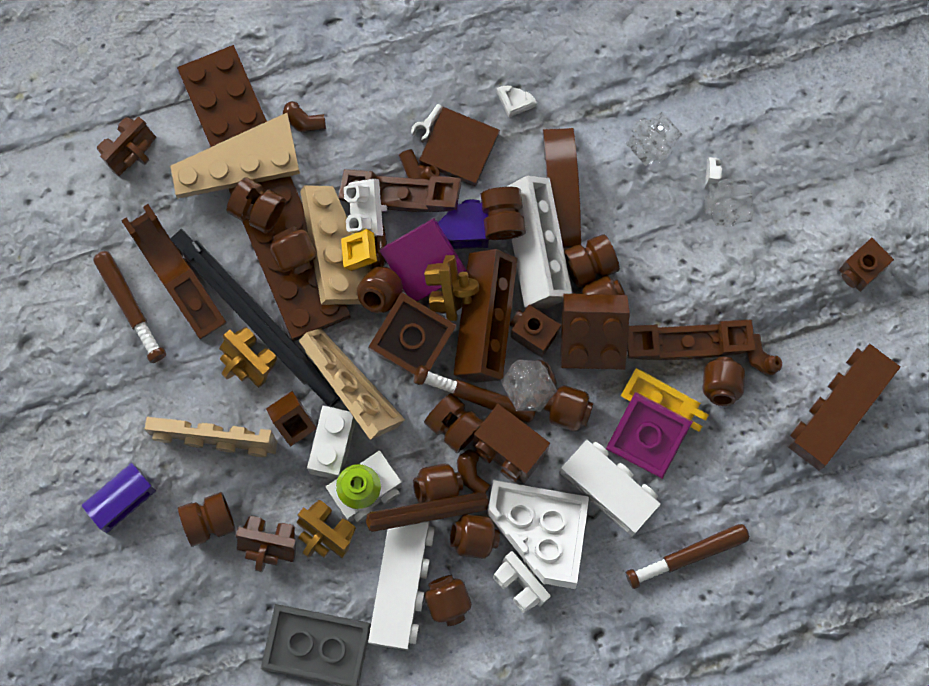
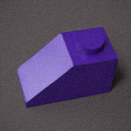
M469 199L462 201V204H457V210L448 211L438 222L453 249L488 248L489 240L485 237L484 219L488 215L483 213L482 203L479 200Z

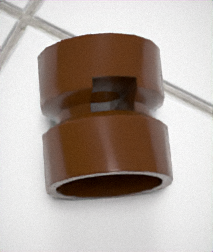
M244 177L232 192L226 211L241 221L249 219L250 226L264 234H268L279 220L285 207L286 199L271 190L263 192L262 185L248 177Z
M512 186L497 187L485 190L480 194L482 211L488 215L484 219L486 239L508 240L526 234L524 216L518 212L523 208L520 188Z
M605 234L587 240L586 248L582 245H575L564 250L567 270L577 288L591 283L596 279V274L600 277H605L620 270L615 250Z
M450 393L434 407L426 417L424 424L436 435L443 434L444 442L457 454L474 439V433L483 421L473 411L466 412L464 410L465 404L458 397L452 396ZM454 415L457 416L458 419L449 427L447 423Z
M222 492L205 497L202 506L197 502H191L178 507L180 520L191 547L205 543L210 539L211 533L217 537H222L236 532L229 506Z

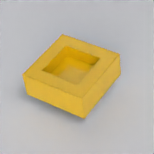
M365 229L341 239L344 268L353 271L377 262L375 238L372 231Z

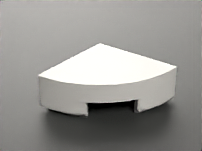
M509 85L497 88L496 92L509 118L537 107L535 98L529 92L513 88Z
M708 157L705 188L716 189L720 183L722 168L719 158Z

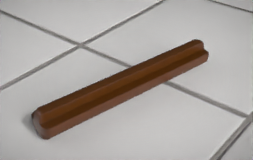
M477 492L370 512L367 514L366 525L369 531L376 532L481 512L488 509L489 499L485 492Z

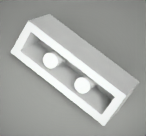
M586 440L562 466L559 473L633 537L660 506V503L656 500L658 495L647 485L643 484L642 487L632 479L633 473L621 463H618V465L614 464L607 457L609 453L602 445L597 442L592 444Z

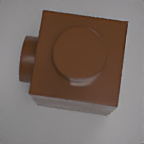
M870 238L844 262L839 271L842 273L841 276L847 285L852 288L856 287L861 292L887 269L894 259L873 238Z
M528 305L524 312L518 310L509 325L513 328L511 330V338L541 358L549 349L561 328L559 323L531 305Z
M293 391L266 408L273 424L290 447L317 429L309 413Z

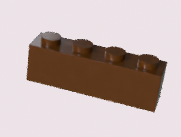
M498 249L469 253L467 264L468 278L478 281L479 291L471 296V303H462L454 376L475 383L503 380L517 257Z
M871 344L862 351L857 348L846 361L850 366L844 375L840 372L836 374L827 386L832 391L826 399L820 396L809 409V412L813 415L806 424L801 421L790 434V437L794 440L788 448L818 471L828 464L901 367Z

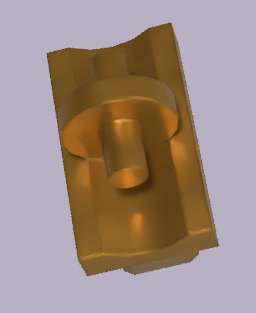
M446 255L443 263L430 264L425 270L424 275L427 286H442V291L431 292L429 296L430 310L437 313H446L447 320L457 321V310L462 308V303H471V296L478 293V281L468 278L467 272H460L458 274L455 255Z
M247 327L236 333L228 330L223 334L224 341L219 348L224 353L220 360L226 365L222 375L226 379L236 375L241 381L248 377L258 388L266 382L268 373L275 366L277 356L267 348L256 355L250 348L255 345L257 339Z
M321 500L314 503L308 510L303 507L297 515L299 517L297 524L305 530L298 538L307 545L303 551V554L307 557L317 552L324 558L332 550L343 559L349 551L350 541L356 531V527L348 520L342 518L334 529L330 528L324 522L332 514V509Z

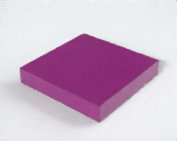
M435 218L380 249L389 267L401 278L403 289L407 296L415 301H419L431 294L432 291L442 288L441 285L427 286L424 273L428 265L443 263L446 255H455L458 274L460 272H467Z
M635 391L606 450L663 479L693 421Z

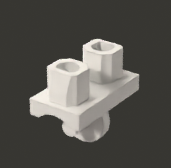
M379 179L348 183V186L343 188L344 199L350 203L351 215L346 219L347 231L355 234L368 229L374 233V237L383 236L382 213L387 212V205H381Z
M513 551L505 556L502 565L493 575V579L503 589L507 588L515 580L524 588L523 591L513 598L514 603L522 613L529 611L536 605L541 607L551 597L535 578L536 574L530 568L529 571Z

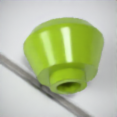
M362 464L352 465L344 469L336 482V492L343 504L353 509H363L371 506L377 500L381 491V482L377 473L372 468Z

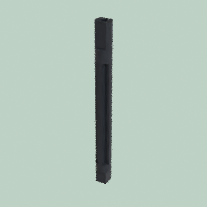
M180 229L170 238L182 251L181 255L304 385L307 384L328 407L335 406L341 400L332 386L319 373V368L199 241H194L183 229Z

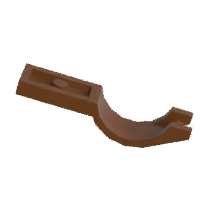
M149 204L143 206L146 213L132 222H129L127 217L121 221L201 340L227 322L174 243L170 240V237Z

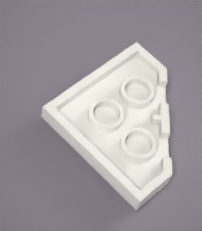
M493 480L488 508L489 517L543 584L576 589L589 497Z

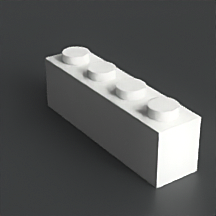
M525 176L507 186L521 189L523 208L518 212L524 216L526 234L513 238L512 244L515 257L518 258L517 270L524 307L531 305L534 308L548 309L563 302V293L572 294L550 178Z
M430 521L387 530L368 640L370 645L409 651V645L416 644L419 625L413 624L415 611L421 612L424 592L419 591L420 579H427L430 559H424L426 546L432 547L435 527L429 526Z

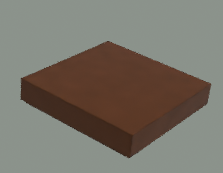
M443 107L419 159V164L429 167L434 165L441 173L450 177L461 178L463 182L476 187L500 134V130Z

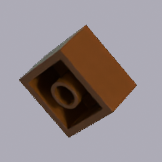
M401 292L368 349L414 377L419 366H425L428 368V371L431 370L457 325Z
M563 293L560 341L561 368L626 369L630 318L627 295Z
M497 404L474 433L473 446L476 447L475 453L482 460L489 464L493 460L501 466L502 470L500 472L513 483L519 480L525 484L547 455L550 442L501 405Z

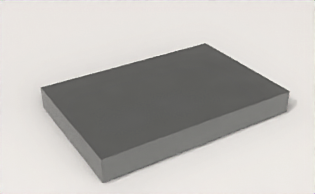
M275 604L260 669L340 686H359L371 623Z

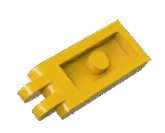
M637 367L621 394V397L631 401L636 391L693 421L690 427L698 432L701 431L703 426L692 420L694 415L705 421L709 414L698 409L701 404L700 402Z

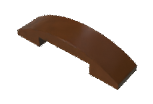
M574 128L543 129L546 178H550L563 248L581 245V213Z
M344 169L338 195L341 201L347 202L344 199L343 188L348 186V183L379 179L381 205H387V210L406 212H445L457 210L462 184L461 178L431 176L430 180L376 176L373 171Z
M752 319L720 321L719 324L674 327H658V324L629 326L627 352L629 359H701L755 351Z

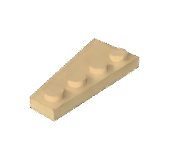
M288 113L282 114L171 165L170 168L177 199L233 188L244 177H248L258 183L300 174Z
M304 185L300 193L308 235L317 251V256L313 259L321 305L361 304L357 297V287L371 269L367 266L353 271L344 268L341 239L352 235V233L346 229L347 216L333 186Z
M322 329L306 332L299 340L306 354L314 361L370 440L398 428L405 419Z
M147 417L144 428L149 435L153 436L152 440L171 443L172 439L184 440V445L196 448H203L204 443L216 445V450L234 453L235 448L248 450V455L255 457H267V453L276 454L278 443L272 431L260 429L259 435H255V432L249 431L245 427L232 426L229 432H224L222 427L215 424L198 423L197 428H191V423L187 421Z

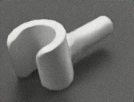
M437 104L424 122L415 123L411 129L412 135L415 136L416 132L421 128L426 129V134L422 137L421 141L427 142L431 135L430 128L443 107Z

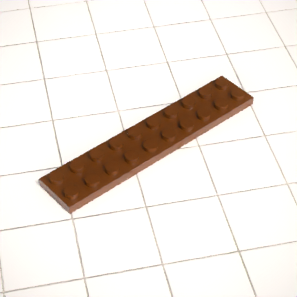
M234 45L177 67L210 147L267 122ZM291 176L258 182L262 185L263 192L271 190L286 199L285 207L276 225L268 234H264L250 226L249 219L242 221L293 342L301 339L306 332L316 329L323 330L351 318L346 304L321 305L313 260L310 261L312 268L296 276L293 270L282 272L279 269L270 251V245L274 242L273 236L296 226L297 230L303 229L307 231L303 204ZM235 187L229 188L230 194H232Z

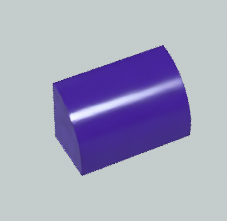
M131 462L82 504V507L99 529L107 534L153 495L156 489Z

